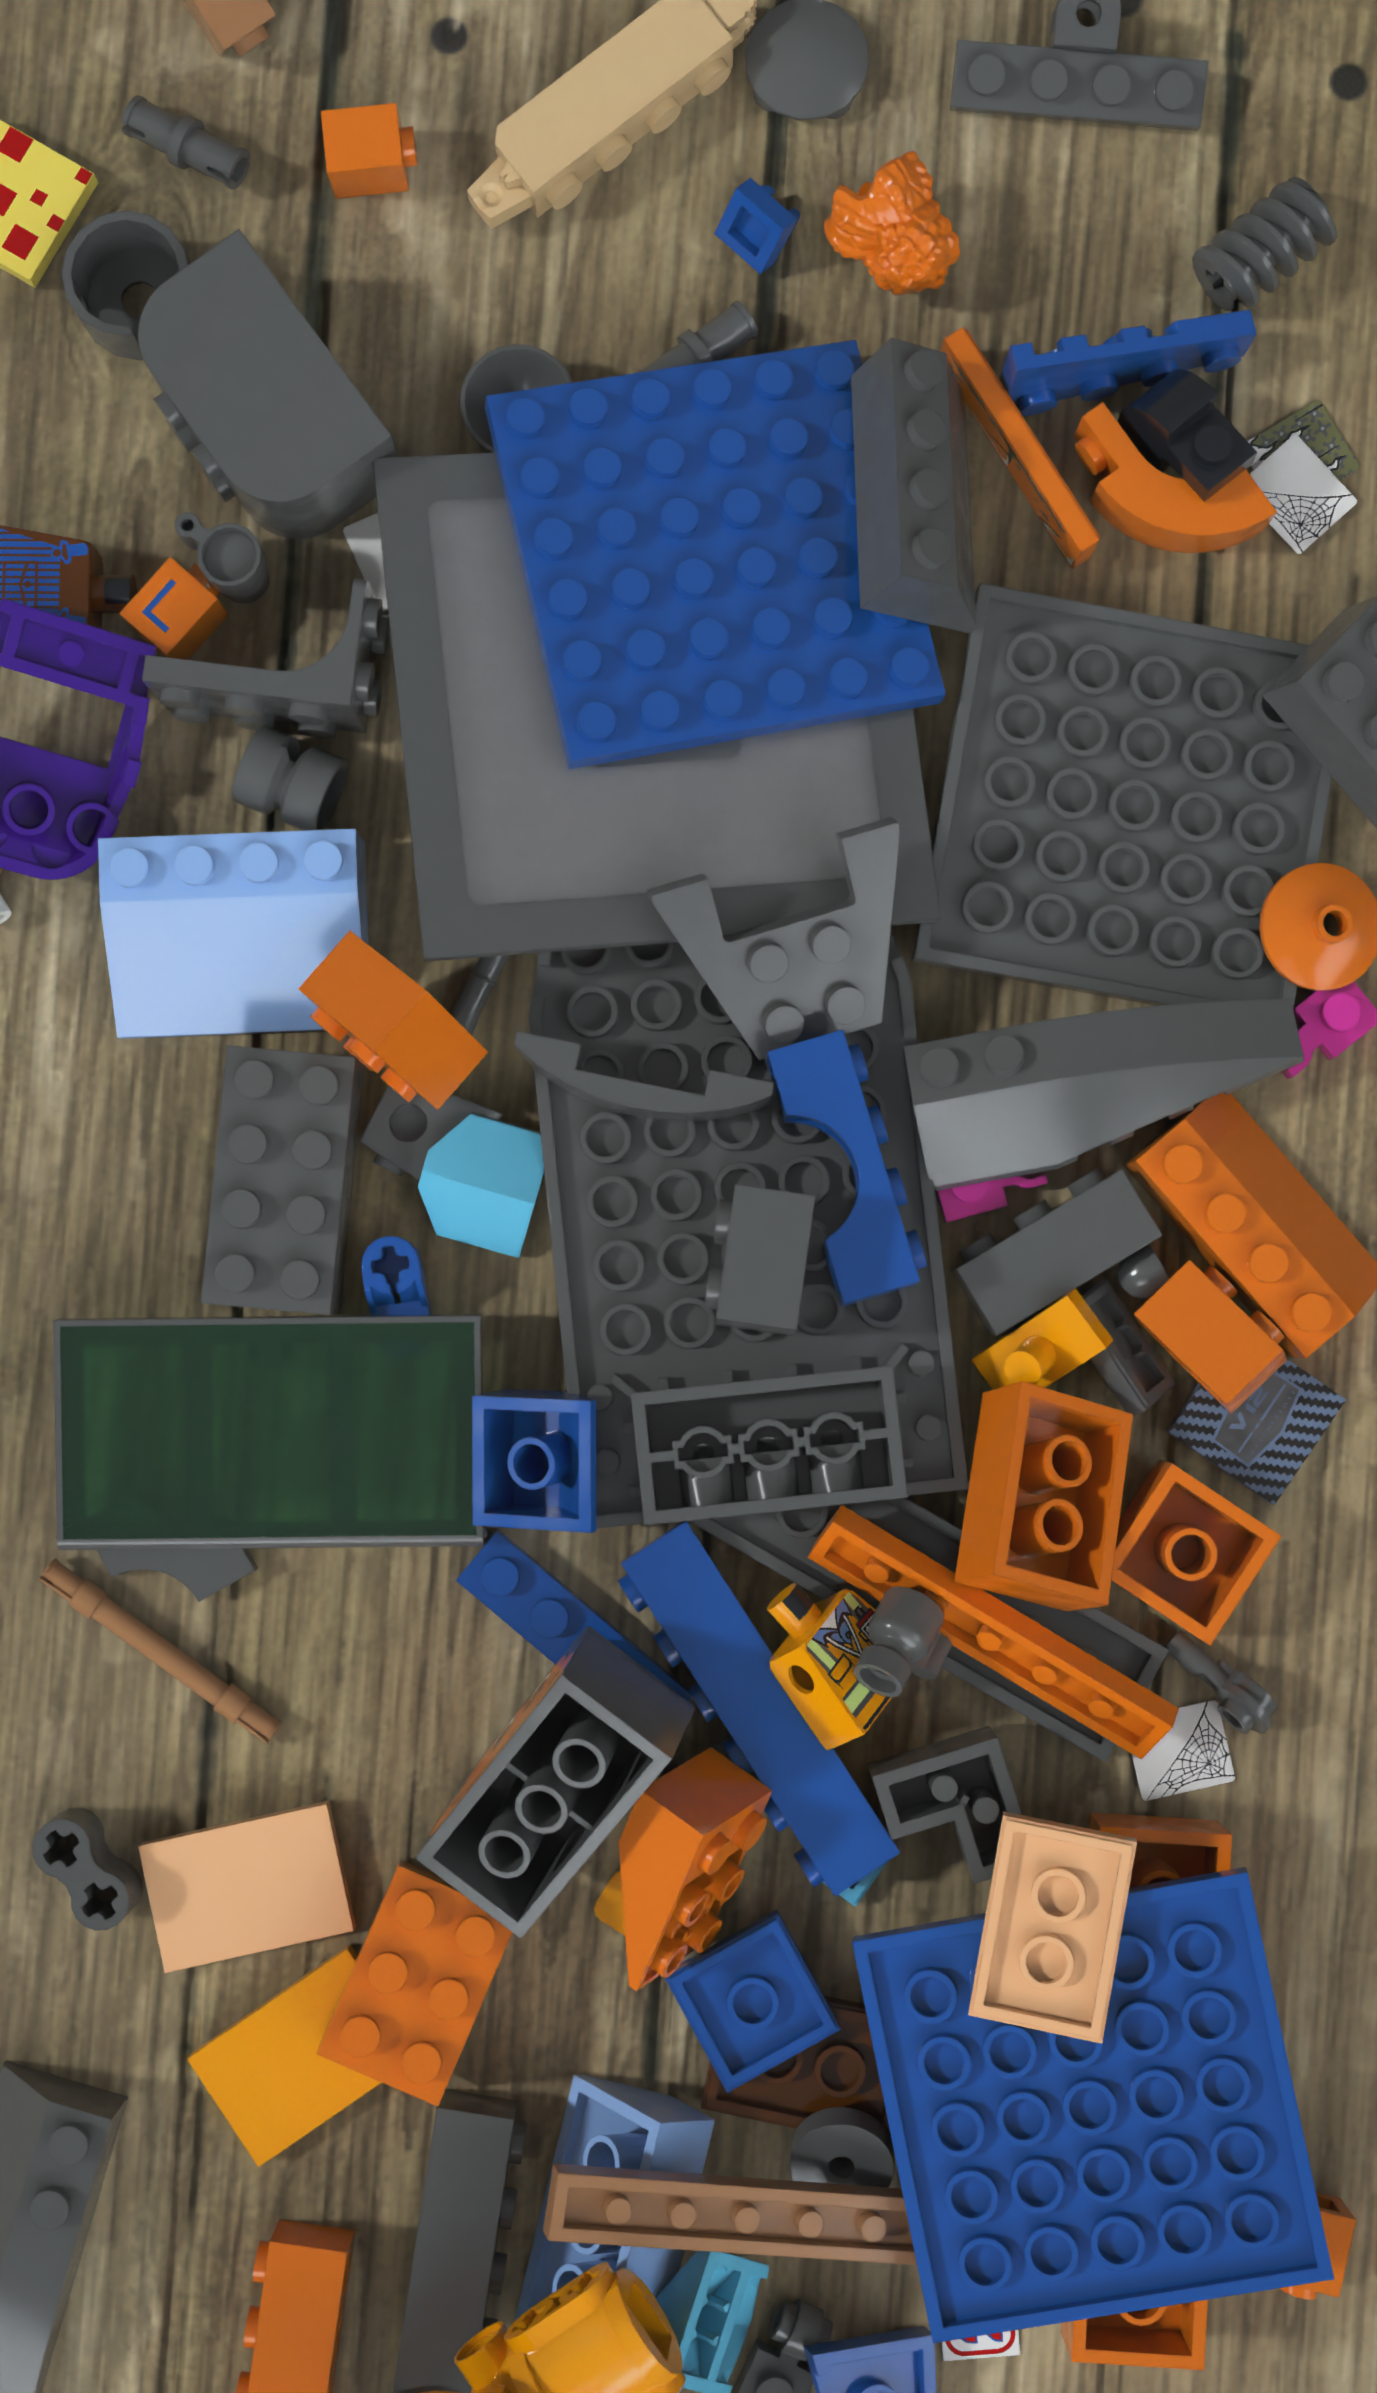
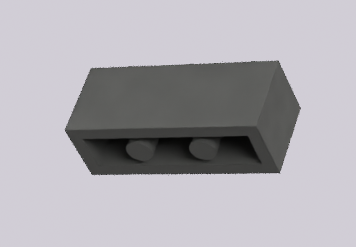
M1098 1167L1069 1184L1067 1187L1073 1197L1053 1209L1050 1208L1046 1200H1043L1014 1217L1013 1221L1018 1228L1015 1232L996 1242L990 1232L958 1251L964 1262L953 1268L951 1272L990 1335H999L1163 1236L1123 1169L1105 1176L1101 1167Z

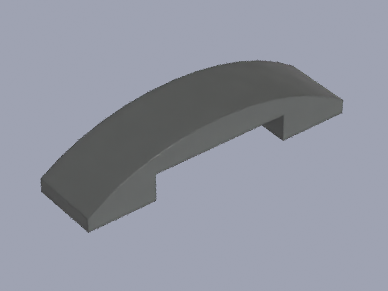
M519 1031L516 1032L514 1045L518 1053L534 1069L566 1091L613 1111L656 1120L706 1121L752 1112L771 1104L774 1083L710 1070L705 1095L581 1071L584 1057L581 1044Z

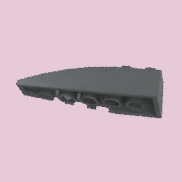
M1291 998L1171 1004L1096 1012L1030 1022L903 1047L928 1179L934 1180L935 1191L1059 1169L1077 1161V1156L1108 1142L1110 1145H1114L1134 1136V1131L1167 1116L1169 1120L1194 1110V1105L1222 1092L1226 1095L1231 1094L1304 1061Z
M9 2061L3 2063L0 2072V2393H41L128 2097Z

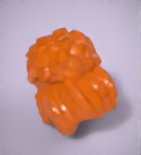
M914 151L906 152L904 155L888 161L876 172L873 183L865 182L860 187L858 194L844 185H840L835 190L831 215L824 222V232L827 240L832 245L834 251L840 253L843 258L862 260L863 265L868 268L869 275L874 277L876 284L885 291L891 290L895 296L920 292L929 287L934 290L938 289L945 283L949 266L955 264L960 256L959 237L952 231L951 220L940 214V204L932 199L933 190L931 187L933 178L927 172L925 164L919 160Z

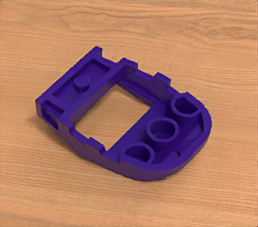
M2 598L0 602L1 667L125 704L108 768L0 736V868L38 879L58 880L75 876L91 867L98 860V838H112L119 823L118 817L131 788H135L142 763L140 762L150 700L147 697L148 687L142 681L145 655L155 656L156 646Z

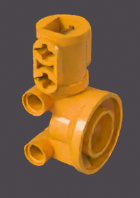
M602 2262L593 2266L531 2307L514 2321L508 2329L501 2321L482 2329L467 2341L454 2357L455 2364L472 2388L471 2393H678L686 2380L682 2372V2354L677 2338L655 2296L631 2270L622 2267L614 2272L608 2262ZM428 2391V2392H421V2393H460V2392H453V2391Z

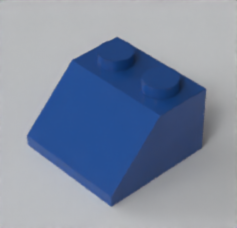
M508 1388L472 1396L473 1526L583 1533L596 1531V1399L578 1394H567V1391Z

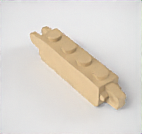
M659 0L497 125L495 137L497 159L467 190L468 198L473 208L482 217L483 221L493 229L529 208L538 218L551 207L558 210L567 206L578 196L582 190L583 183L600 169L608 172L616 168L627 158L632 150V145L650 131L654 134L662 132L677 119L684 104L699 93L703 96L713 93L726 81L733 67V49L744 41L745 36L750 37V32H752L754 25H756L755 7H757V0Z

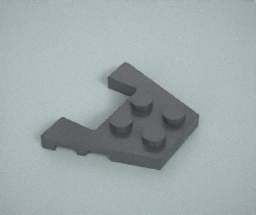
M893 817L835 833L849 888V897L847 899L736 933L723 935L709 879L704 873L647 889L650 901L758 1060L767 1058L768 1051L842 1029L844 1034L882 1023L900 838L899 824Z

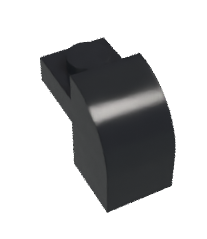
M1175 369L1120 412L1117 422L1141 455L1152 466L1163 472L1171 465L1205 502L1253 464L1257 451L1216 408L1215 404L1219 394L1215 389L1196 374L1184 369Z

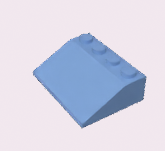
M356 829L98 838L100 908L117 1038L325 1031L310 1018L311 1014L318 1007L298 988L349 930L368 944L365 841Z

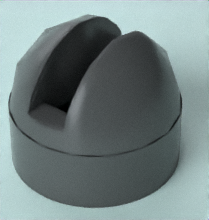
M1149 1244L1121 1260L1118 1267L1119 1284L1129 1295L1144 1299L1153 1296L1169 1280L1161 1262Z

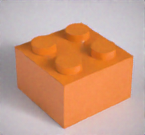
M350 930L298 988L318 1007L311 1014L310 1018L338 1042L347 1034L350 1038L342 1047L353 1057H356L371 1072L374 1071L378 1074L383 1067L387 1068L380 1078L409 1103L418 1094L436 1110H439L488 1053L427 990Z
M1159 1459L1119 1519L1111 1581L1211 1646L1282 1536L1173 1463Z

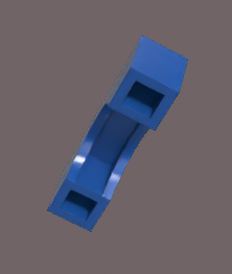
M842 1029L768 1051L766 1063L774 1083L784 1122L807 1125L824 1132L839 1144L846 1153L853 1168L856 1188L851 1213L843 1225L829 1236L822 1245L840 1306L844 1307L916 1285L920 1282L917 1269L927 1267L925 1254L916 1229L907 1232L904 1230L898 1207L907 1205V1197L897 1167L886 1170L879 1145L887 1143L888 1136L878 1105L867 1107L860 1083L868 1081L869 1075L859 1043L848 1046Z

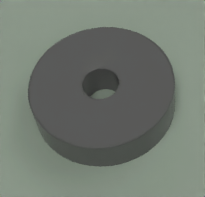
M834 2107L817 2111L805 2118L793 2134L790 2153V2172L793 2181L888 2188L894 2174V2148L891 2135L879 2120L857 2109ZM836 2157H847L849 2159L839 2160Z

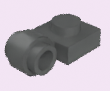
M796 2299L794 2303L783 2300L775 2312L769 2331V2338L778 2342L777 2348L756 2338L731 2393H809L814 2382L808 2362L805 2361L807 2358L803 2346L829 2342L833 2323L824 2318L823 2309L801 2299Z

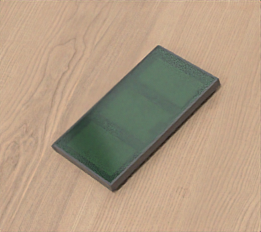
M482 1314L59 1318L53 1320L56 1539L59 1551L484 1546L487 1530L485 1526H473L472 1396L483 1394Z

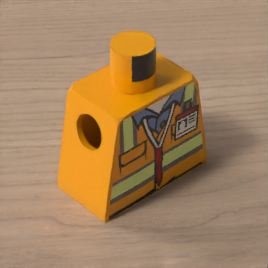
M793 1583L782 1590L767 1607L768 1612L789 1634L770 1658V1670L819 1742L828 1751L865 1735L892 1698L879 1695L867 1689L856 1679L853 1672L863 1649L873 1645L869 1637V1623L876 1609L854 1591L843 1589L814 1604L796 1583Z

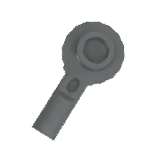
M1180 1629L1165 1645L1169 1649L1168 1653L1193 1676H1199L1216 1692L1221 1702L1217 1706V1710L1228 1724L1243 1734H1247L1250 1730L1260 1734L1266 1733L1272 1725L1270 1717L1277 1710V1705L1265 1689L1247 1677L1242 1671L1233 1670L1222 1660L1216 1663Z

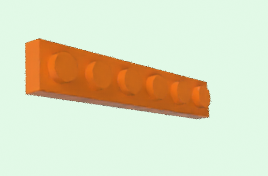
M843 1505L839 1507L818 1536L807 1557L878 1601H881L884 1593L889 1588L897 1586L911 1588L926 1595L942 1610L944 1622L939 1632L946 1636L954 1647L1141 1760L1173 1728L1179 1710L1178 1707L983 1589L954 1582L955 1573Z

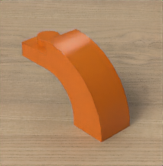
M1104 402L1087 412L1080 420L1074 434V438L1077 441L1075 443L1077 456L1092 475L1100 473L1104 478L1098 483L1090 503L1111 525L1138 542L1171 552L1205 553L1218 551L1238 545L1261 533L1277 513L1246 469L1204 502L1184 479L1165 474L1152 466L1141 455Z

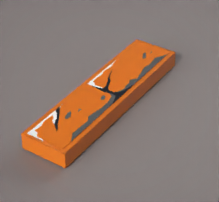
M963 327L944 338L941 352L947 353L965 398V403L1066 561L1074 569L1091 558L1100 541V535L968 330H964Z

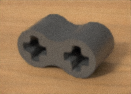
M69 1808L53 1817L36 1833L32 1850L37 1866L45 1874L57 1878L66 1886L71 1897V1909L75 1918L84 1927L95 1931L108 1930L118 1925L137 1905L142 1894V1880L139 1873L130 1863L118 1859L109 1851L100 1819L91 1811L83 1808ZM73 1833L77 1836L80 1843L65 1852L58 1842L63 1837ZM111 1885L116 1889L118 1895L114 1900L110 1899L102 1903L96 1893L100 1889H106Z

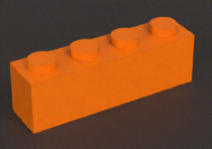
M279 2219L270 2241L260 2240L254 2263L253 2282L263 2283L260 2307L250 2306L243 2339V2347L254 2349L251 2372L241 2371L236 2393H332L356 2230Z

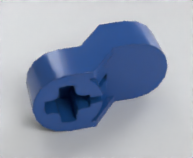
M385 1236L372 1242L363 1254L361 1266L364 1292L371 1315H432L431 1301L419 1250L411 1242L401 1237ZM395 1291L399 1293L401 1303L397 1301ZM430 1341L377 1342L384 1352L394 1357H410L419 1354L430 1343Z

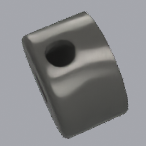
M124 210L100 215L78 231L66 249L61 274L66 298L95 343L115 356L143 360L138 342L140 318L131 316L125 311L122 302L123 296L128 288L140 283L148 284L156 290L191 262L184 247L171 228L151 215Z

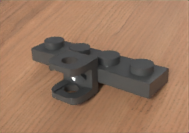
M1059 0L1052 15L1048 47L957 40L950 110L1197 131L1201 128L1209 61L1115 53L1118 45L1121 18L1120 0ZM1076 12H1089L1094 18V26H1083L1078 21Z

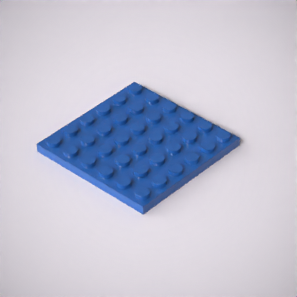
M856 340L486 396L485 412L568 770L936 705L942 702L946 692L929 625L860 608L851 375L862 366Z
M1246 1867L1129 1888L1102 2044L968 2015L985 1913L853 1937L852 1945L933 2343L1334 2280Z

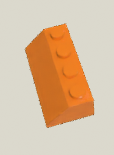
M1222 1092L1195 1104L1194 1110L1181 1115L1124 1164L1127 1170L1208 1264L1217 1269L1238 1291L1236 1296L1251 1314L1259 1310L1282 1332L1285 1338L1278 1345L1291 1358H1308L1351 1321L1377 1290V1262L1232 1094L1226 1095Z

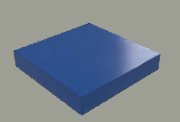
M778 1909L710 1946L703 1953H698L685 1960L671 1976L665 1978L727 2093L841 2030L840 2022Z

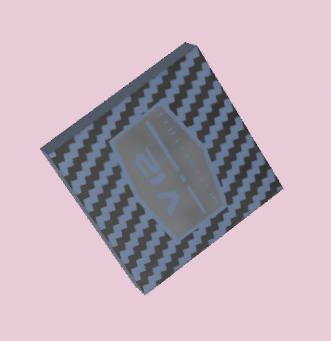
M1286 1358V1362L1232 1414L1197 1383L1165 1432L1268 1503L1275 1505L1346 1399Z

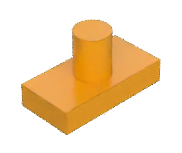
M1074 1288L981 1350L971 1361L992 1390L1020 1381L1046 1388L1106 1349L1113 1342V1338L1077 1289Z

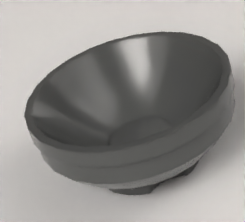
M518 344L499 347L480 358L466 375L461 389L460 400L464 424L470 436L483 451L494 453L495 450L485 412L486 396L573 382L564 366L554 356L542 349Z

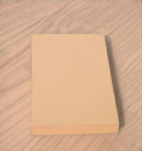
M330 1800L144 1841L138 1846L165 1973L352 1932L356 1928Z
M1003 1811L968 2015L1102 2044L1137 1846L1136 1838Z

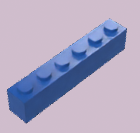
M687 1521L680 1522L622 1560L621 1565L627 1574L617 1580L638 1613L649 1607L661 1625L662 1629L652 1636L671 1666L675 1667L684 1661L697 1681L695 1685L687 1690L705 1719L710 1722L719 1716L732 1738L723 1743V1746L733 1763L749 1774L754 1771L761 1783L773 1790L764 1811L778 1832L790 1826L803 1848L793 1855L813 1887L815 1888L825 1881L833 1895L837 1896L898 1855L900 1851L834 1749L827 1751L822 1746L770 1670V1658L773 1654Z

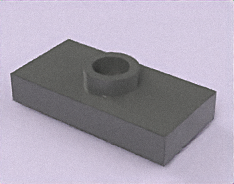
M1104 1278L1080 1294L1113 1338V1342L1106 1349L1089 1359V1361L1101 1374L1125 1412L1133 1414L1134 1417L1152 1406L1175 1385V1381L1108 1280Z

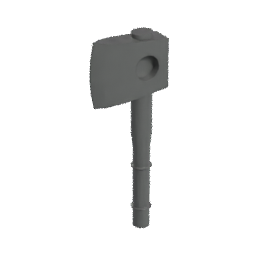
M509 955L480 957L474 970L469 971L471 976L450 1014L471 1035H473L487 998L493 987L497 986L496 981ZM387 1086L360 1142L377 1153L373 1163L399 1176H402L405 1171L420 1180L428 1150L471 1112L502 1121L503 1114L453 1094L439 1110H436L418 1094L409 1103L390 1086Z

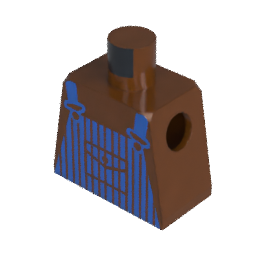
M0 525V602L2 598L102 629V613H120L137 594V584L134 575H103L102 556L90 542Z

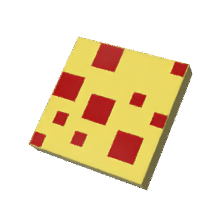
M1 120L0 268L36 288L99 182L91 171Z

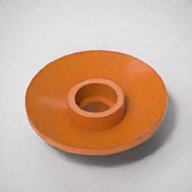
M1313 863L1288 872L1273 885L1261 909L1260 937L1268 960L1282 977L1304 989L1328 991L1354 982L1368 970L1377 955V900L1374 894L1359 876L1338 865ZM1327 913L1332 914L1337 922V933L1334 936L1328 934L1323 925L1324 917Z

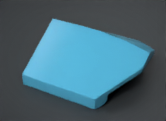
M471 1112L433 1145L427 1152L418 1190L436 1235L519 1258L544 1174L541 1133Z
M696 2251L657 2295L656 2300L669 2320L682 2354V2372L686 2378L682 2388L701 2393H731L733 2385L728 2383V2379L747 2336L748 2327L756 2306L760 2279H767L768 2265L733 2253Z

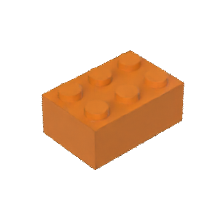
M1024 1381L983 1392L954 1582L1066 1612L1108 1606L1133 1414Z
M400 1859L329 2020L316 2054L438 2107L512 1932L439 1876Z

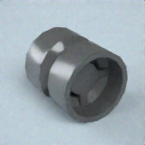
M263 725L253 735L242 756L234 779L232 799L236 803L265 815H269L275 809L281 811L284 823L302 831L324 830L340 800L348 774L349 763L347 759L316 746L302 752L297 738Z

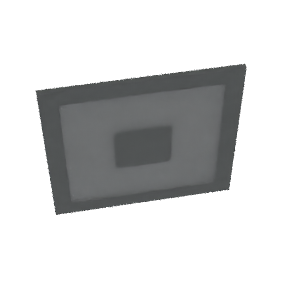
M495 452L377 458L373 461L424 962L678 942L650 901L647 889L704 873L709 879L724 936L836 903L849 897V888L835 833L888 817H893L898 822L900 829L891 926L940 921V906L913 709L568 770Z

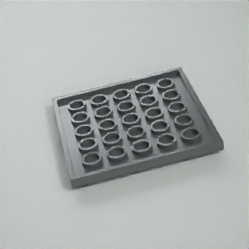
M980 583L975 594L976 629L968 634L931 846L941 919L939 922L918 924L912 961L1154 1006L1227 1000L1291 998L1292 1007H1294L1297 986L1282 977L1268 960L1261 943L1260 915L1267 894L1282 876L1298 867L1318 863L1332 776L1265 700L1262 694L1309 645Z

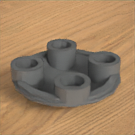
M788 0L768 10L753 27L745 50L747 77L753 87L754 99L757 105L763 110L776 112L796 120L837 119L845 115L851 107L852 100L861 91L869 68L867 41L857 21L840 6L824 0Z

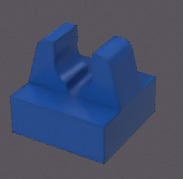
M749 178L736 188L714 234L761 275L775 264L800 218V212L794 207L788 211L772 197L775 190L771 186H760L752 178Z

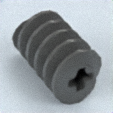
M1294 176L1288 179V181L1278 183L1273 187L1269 197L1256 201L1250 209V213H1245L1235 218L1230 229L1218 232L1214 236L1211 245L1202 246L1196 250L1192 257L1193 269L1205 293L1216 306L1225 311H1232L1234 300H1237L1246 308L1253 309L1260 301L1255 284L1263 291L1273 293L1279 286L1276 271L1285 277L1295 275L1299 269L1296 256L1304 261H1312L1318 253L1316 241L1324 246L1335 242L1337 238L1336 226L1326 204L1312 186L1303 179Z

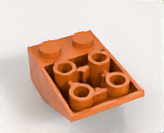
M712 1747L652 1782L634 1804L618 1842L629 1986L636 1992L659 1975L663 1978H668L676 1971L684 1957L694 1950L698 1953H703L713 1943L722 1927V1920L717 1917L721 1907L735 1893L744 1877L745 1871L739 1866L745 1852L755 1845L767 1824V1818L762 1816L773 1790Z

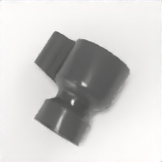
M190 512L182 513L176 518V532L188 548L198 550L197 561L208 582L218 592L225 594L227 598L240 604L255 602L264 595L269 585L267 559L258 539L248 528L237 523H223L208 530L202 525L199 518Z
M899 1586L889 1588L884 1593L869 1623V1637L873 1645L863 1649L853 1670L856 1679L872 1692L887 1697H896L902 1693L911 1672L921 1678L936 1679L952 1646L951 1641L939 1632L944 1622V1614L940 1607L926 1595L911 1588Z

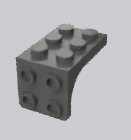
M354 578L348 620L341 638L327 655L307 667L278 671L145 655L142 681L167 710H173V718L185 722L207 724L211 721V715L236 718L235 725L256 731L263 725L273 728L274 723L299 725L298 732L300 734L324 739L335 738L337 730L366 733L368 715L378 716L381 705L382 679L374 677L376 653L386 654L390 634L389 617L382 615V599L375 597L369 581Z

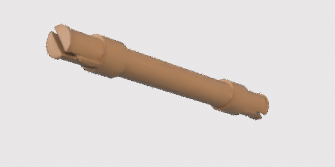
M58 1559L52 1560L41 1574L39 1581L68 1600L70 1607L88 1620L93 1618L215 1706L213 1708L214 1711L232 1724L237 1722L262 1740L265 1745L268 1744L283 1723L252 1701L253 1697L233 1683L231 1685L226 1683L108 1597L109 1593L91 1580L82 1579L61 1564Z

